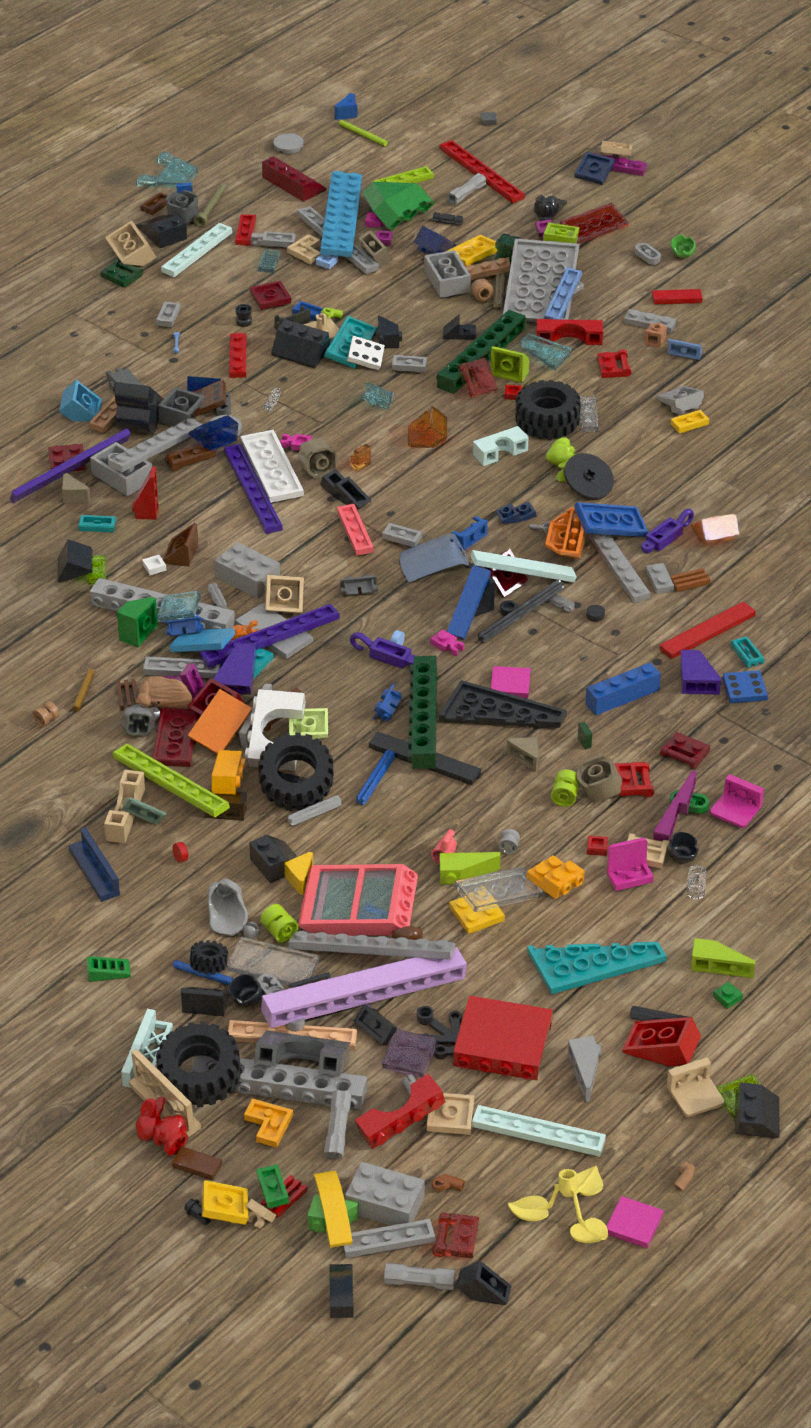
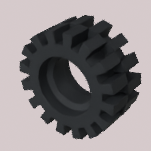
M202 940L199 941V944L196 942L194 946H191L189 963L193 970L198 969L199 973L203 971L205 972L204 974H208V972L215 974V972L221 973L222 970L226 969L228 949L222 943L217 944V941L211 943L210 940H206L204 943Z

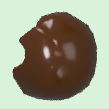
M405 926L396 932L393 930L392 938L404 937L409 940L423 939L421 927Z

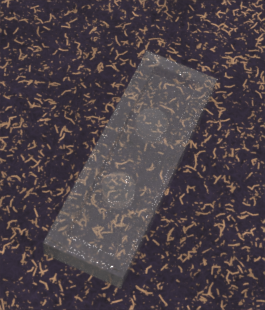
M580 396L581 432H598L596 396Z

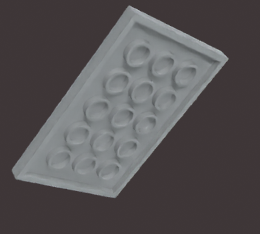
M515 239L503 314L508 310H512L525 315V322L537 323V319H544L547 308L566 268L576 269L579 244ZM572 298L562 319L569 320Z

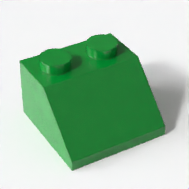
M155 597L127 601L118 609L116 616L118 618L119 641L139 647L158 627Z

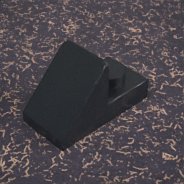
M459 314L443 327V339L475 340L476 325H460Z

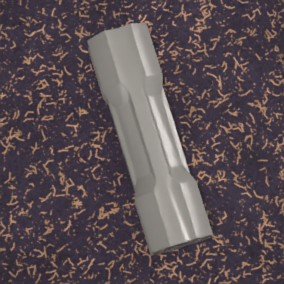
M478 173L461 187H457L447 194L448 202L456 205L465 196L483 187L486 184L485 176Z
M335 1090L332 1092L331 1114L324 1149L325 1156L328 1158H343L347 1118L351 1103V1093L348 1091Z
M386 1263L384 1283L397 1285L416 1284L433 1286L437 1289L454 1290L455 1269H429L408 1267L397 1263Z

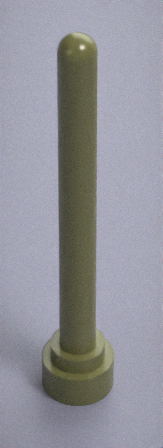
M221 184L203 212L195 216L194 223L196 226H205L208 221L207 216L227 188L226 184Z

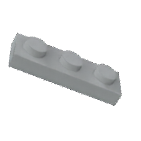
M629 309L624 318V324L649 328L651 323H662L664 326H667V333H672L676 325V319Z

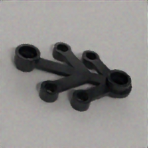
M421 1006L417 1009L418 1022L422 1025H430L442 1034H421L419 1036V1045L422 1048H428L431 1044H456L462 1020L460 1012L452 1011L449 1013L450 1030L434 1018V1011L431 1007ZM437 1045L434 1048V1056L440 1060L444 1059L447 1055H453L455 1047Z

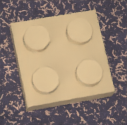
M602 141L601 152L608 156L619 154V157L627 158L631 156L632 144Z
M443 1093L446 1103L428 1114L427 1131L471 1135L475 1095Z

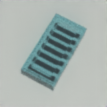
M264 249L258 266V272L274 273L280 257V251Z

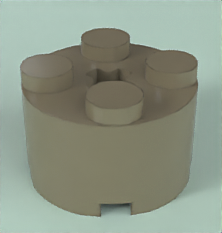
M315 438L300 445L299 463L313 478L322 479L325 474L331 472L334 468L336 469L338 466L337 453L324 439Z
M600 755L594 756L583 763L584 766L581 770L578 769L577 779L586 796L592 802L598 803L612 796H617L621 792L622 778L612 759H607Z

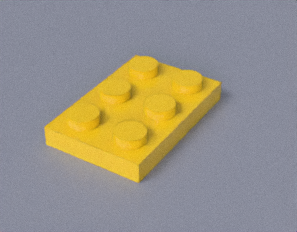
M478 235L447 251L455 250L466 267L502 250V246L499 242L483 235Z

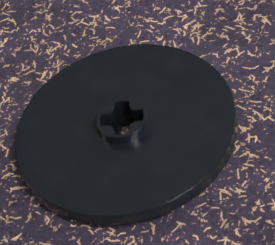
M579 453L572 456L565 464V480L569 487L578 495L587 499H601L612 490L614 485L613 473L609 466L599 457L588 453Z

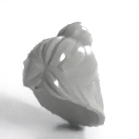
M222 879L212 883L207 893L210 927L217 933L234 936L243 930L248 920V912L243 903L241 888L229 879Z

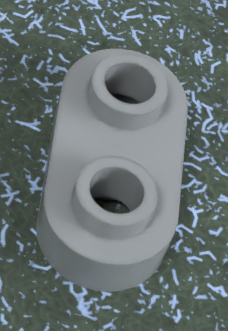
M647 243L636 244L635 254L649 265H656L660 262V252Z

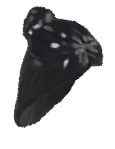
M539 195L535 198L534 211L540 218V221H552L567 204V201L558 199L555 196L545 198L543 195Z

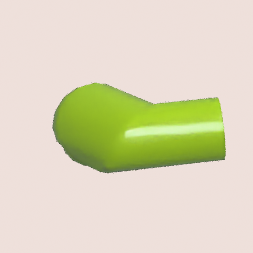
M327 307L321 311V313L326 314L327 318L336 317L342 319V310Z

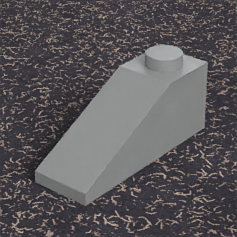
M593 1035L568 1040V1057L585 1102H590L598 1069L599 1056H602L601 1046L599 1043L596 1044Z

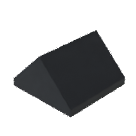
M67 539L58 556L59 583L93 573L92 547Z
M189 986L181 988L182 1013L224 1017L229 992L228 990Z

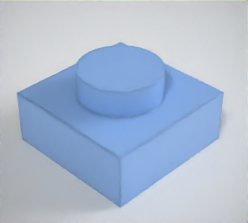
M321 254L316 259V265L331 269L338 262V256Z

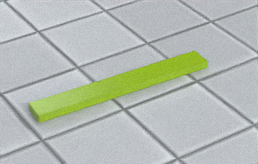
M125 744L113 752L114 759L135 771L144 772V776L214 818L230 808L229 802L129 744Z

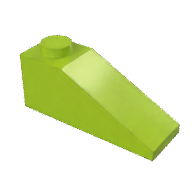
M500 852L440 853V885L463 884L499 870Z
M694 939L691 971L754 978L755 960L717 941Z

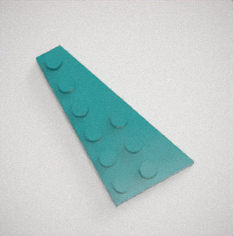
M633 942L631 945L620 946L619 943H611V946H600V943L567 944L566 947L554 948V945H546V948L527 946V953L551 995L666 962L667 958L659 942Z

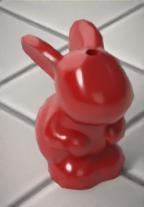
M160 1096L156 1100L148 1098L142 1103L140 1108L141 1115L135 1123L137 1136L142 1141L149 1142L153 1140L157 1146L164 1144V1152L167 1155H176L181 1146L184 1147L188 1140L184 1117L176 1114L161 1119L160 1116L164 1108L165 1097Z

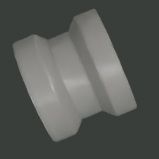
M513 829L503 830L500 833L499 850L505 854L516 853L520 840L519 833Z

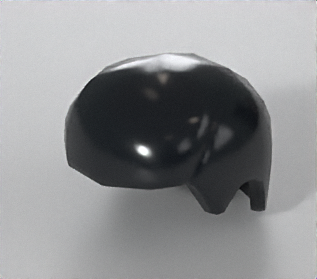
M686 832L674 833L668 845L670 856L677 862H692L699 851L697 839Z
M241 974L235 977L229 984L228 992L232 1000L240 1007H250L256 1004L262 997V987L252 974Z

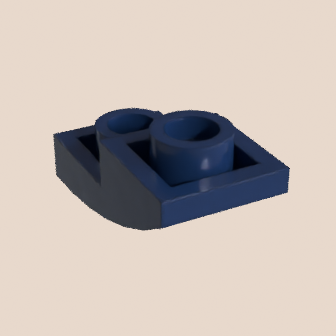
M529 501L515 508L512 504L495 510L502 523L506 524L518 523L537 517L536 511Z

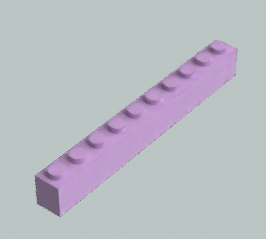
M455 947L451 960L415 957L263 995L261 1011L270 1028L289 1024L292 1021H298L302 1018L305 1020L364 1005V1003L368 1004L465 979L467 963L458 948Z

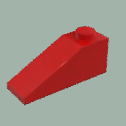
M156 467L151 468L136 495V500L132 501V511L135 512V519L157 520L159 502Z

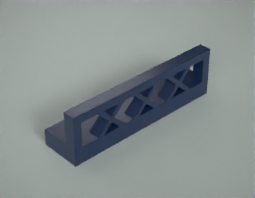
M87 828L80 829L82 841L69 845V852L101 902L119 896V879Z

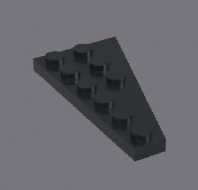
M461 680L440 712L439 721L560 728L567 717V710Z

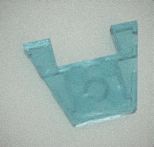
M162 151L157 157V163L167 165L157 177L142 174L136 180V186L150 184V187L165 185V188H176L178 183L191 182L198 174V168Z

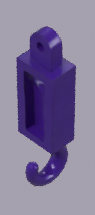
M685 509L676 520L669 517L646 534V541L641 546L642 552L650 553L654 549L661 551L683 534V527L688 526L693 520L694 511Z
M355 632L350 636V643L355 649H364L363 646L356 643L355 639H360L370 649L369 657L401 669H404L406 665L414 664L415 655L411 654L412 649L380 637H377L373 642L360 632Z

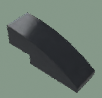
M336 469L322 477L320 485L340 502L346 505L355 504L357 510L371 502V499L349 476L344 478Z
M329 1264L330 1318H354L352 1264Z

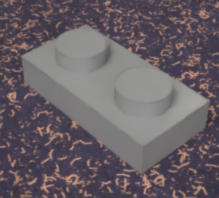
M164 302L156 319V325L173 327L181 309L180 303Z
M394 355L392 370L425 372L427 357Z
M389 523L382 533V539L410 547L417 546L422 538L421 531Z
M664 563L646 566V573L656 594L674 591V584Z

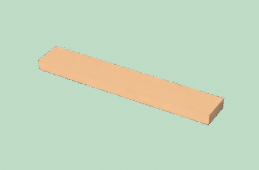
M230 1020L228 1028L229 1036H233L236 1042L256 1043L266 1030L351 1042L350 1050H355L357 1029L305 1025L300 1031H291L285 1025L270 1028L268 1023L236 1020Z

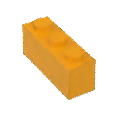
M219 750L212 772V793L236 794L237 787H241L243 770H245L246 759L242 758V751Z

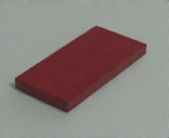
M161 708L152 758L165 766L191 767L195 741L188 738V734L199 720V714L190 709Z

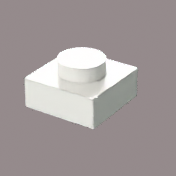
M160 555L142 559L143 566L149 575L166 571V564Z

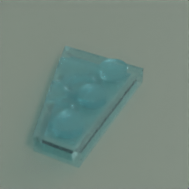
M530 333L520 341L521 348L554 370L572 354V348Z

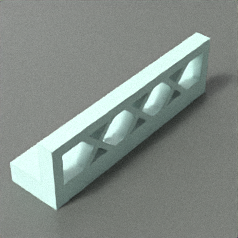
M147 1009L121 1071L122 1084L125 1087H130L129 1081L135 1077L131 1052L135 1049L139 1050L147 1059L150 1058L152 1064L157 1068L156 1053L159 1047L152 1051L147 1047L153 1043H157L159 1046L163 1039L166 1040V1035L172 1031L173 1023L156 1020L155 1010ZM155 1028L166 1029L164 1033L157 1036L154 1033Z

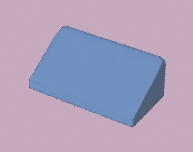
M669 339L667 354L700 360L702 347L698 344Z

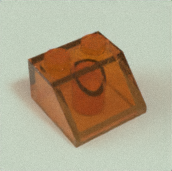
M431 406L408 425V446L410 448H435L447 439V417L434 406Z
M735 513L702 519L691 524L700 543L707 542V545L718 543L717 540L723 539L724 542L735 540L734 536L739 535Z

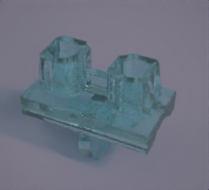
M367 382L365 383V392L362 399L371 405L375 404L387 410L390 407V403L393 402L394 393Z

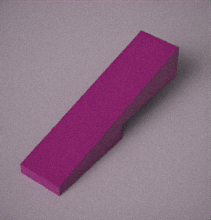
M691 771L653 831V840H668L670 842L678 814L687 815L696 786L697 772Z

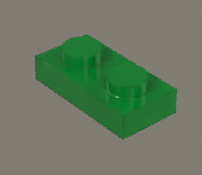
M278 1164L256 1169L267 1209L288 1204L289 1197Z

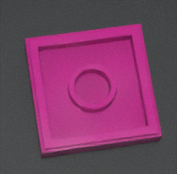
M493 666L491 689L522 698H529L531 668Z
M621 1196L607 1224L608 1235L648 1249L663 1217L664 1210Z

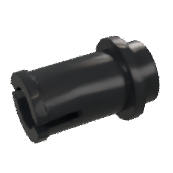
M190 1199L186 1203L184 1210H186L187 1215L194 1216L205 1226L211 1222L207 1217H202V1205H200L199 1200Z

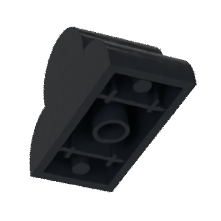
M116 382L115 401L117 404L116 425L118 430L128 429L130 432L154 434L159 422L158 405L164 398L150 386Z

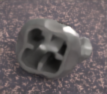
M142 704L128 706L121 715L122 728L129 735L146 736L154 729L155 721L160 717V711L157 707L150 708Z

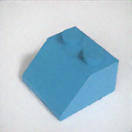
M75 380L63 390L59 411L71 421H91L100 411L102 399L78 380Z

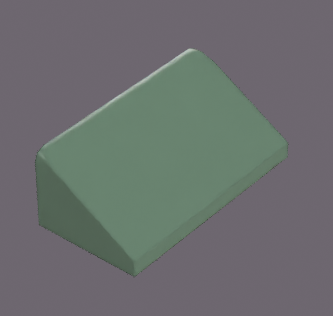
M128 797L124 799L122 810L158 825L166 815V812L134 798Z

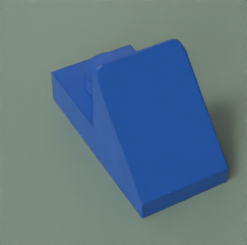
M348 94L334 106L335 120L358 117L355 94Z

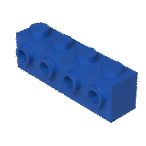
M647 663L586 687L585 705L595 715H599L659 691L661 673L651 663Z

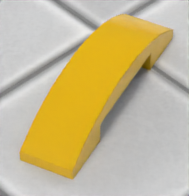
M329 1171L314 1174L330 1248L353 1244L346 1204L337 1172Z

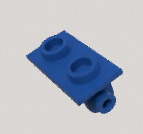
M189 614L187 618H180V616L169 617V620L163 621V623L168 625L166 634L176 636L184 635V627H186V634L200 633L203 630V624L200 621L205 620L198 616V614Z
M392 684L389 690L385 689L380 699L383 701H378L374 708V711H376L374 720L377 715L383 721L391 719L402 699L399 691L392 690L395 684Z

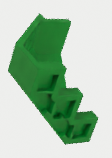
M373 181L362 192L373 212L391 230H394L403 220L409 222L420 211L425 214L436 203L423 187L417 183Z

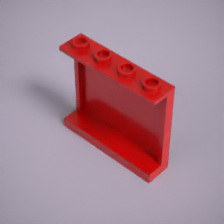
M469 995L453 1051V1066L538 1081L539 1067L548 1031L551 1030L553 1009Z

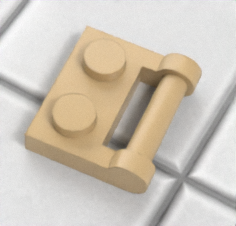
M630 833L627 841L642 837H637L636 834ZM646 838L648 842L647 865L662 869L666 853L668 852L669 841H657Z

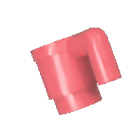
M451 829L439 840L431 852L432 859L440 864V853H454L456 850L457 842L453 838L455 832Z

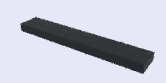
M377 732L369 742L370 749L385 753L386 750L394 751L395 758L412 763V761H408L409 747L406 741ZM436 753V768L428 769L473 785L481 774V768Z

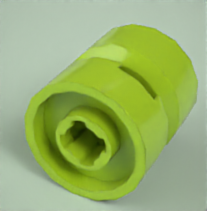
M565 769L556 774L551 792V799L555 804L568 807L575 803L580 786L576 772Z
M273 904L266 908L260 917L261 924L270 931L278 942L282 943L290 940L294 932L298 930V923L279 904Z

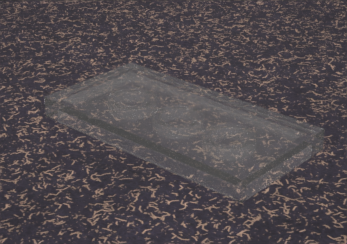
M523 866L457 880L454 884L456 890L474 912L540 898L544 894L543 889L526 878L527 870Z
M241 937L227 964V971L238 974H252L255 978H259L263 974H271L276 977L280 984L289 986L290 983L312 977L320 960L317 955Z

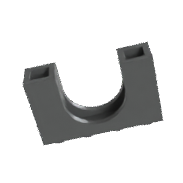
M266 1030L256 1042L254 1064L276 1067L283 1059H307L319 1063L318 1073L340 1076L349 1063L351 1042Z

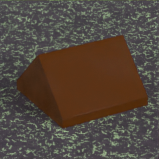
M193 523L171 539L163 558L165 564L190 566L198 547L196 523Z

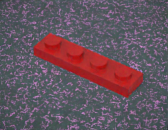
M246 333L230 334L229 378H246Z

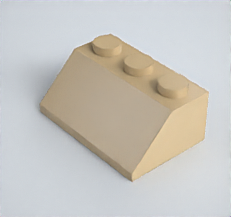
M132 220L105 237L123 264L144 266L156 258L151 247Z

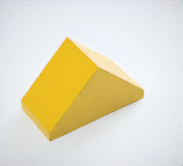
M312 852L284 863L285 878L300 895L305 893L309 868L313 865Z

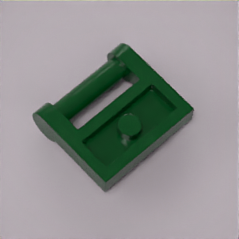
M117 257L112 264L100 271V275L102 278L125 288L139 279L144 271L140 267L123 264Z

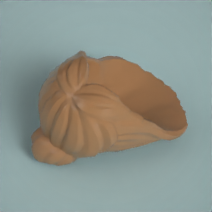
M150 676L141 684L136 704L147 705L150 708L157 707L158 709H187V706L192 701V696L187 687L179 680L168 679L162 676Z

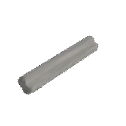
M335 795L287 816L288 823L294 826L341 806V799L338 795Z

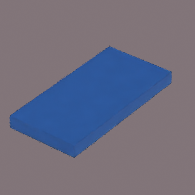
M576 502L574 506L585 533L646 537V534L649 533L636 506Z

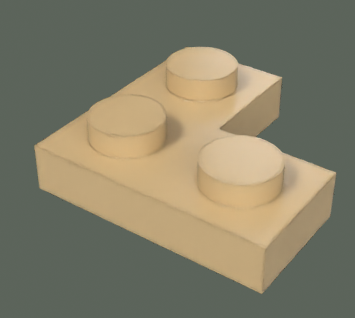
M308 234L288 246L287 253L311 265L321 255L319 251L315 250V248L320 246V240Z

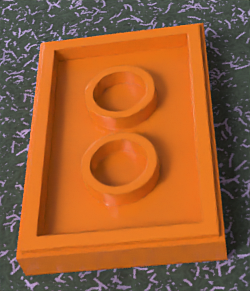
M219 689L188 734V738L218 755L219 750H226L252 712V708Z

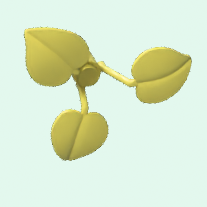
M597 1166L578 1174L572 1169L560 1171L559 1184H555V1190L549 1203L545 1198L536 1195L527 1196L508 1203L509 1209L518 1218L525 1221H539L548 1217V1209L552 1208L558 1191H560L565 1197L573 1196L579 1221L578 1224L573 1225L570 1229L571 1237L581 1243H594L605 1240L608 1237L607 1226L601 1220L590 1218L584 1221L582 1219L577 1199L578 1193L583 1196H591L603 1189V1180Z

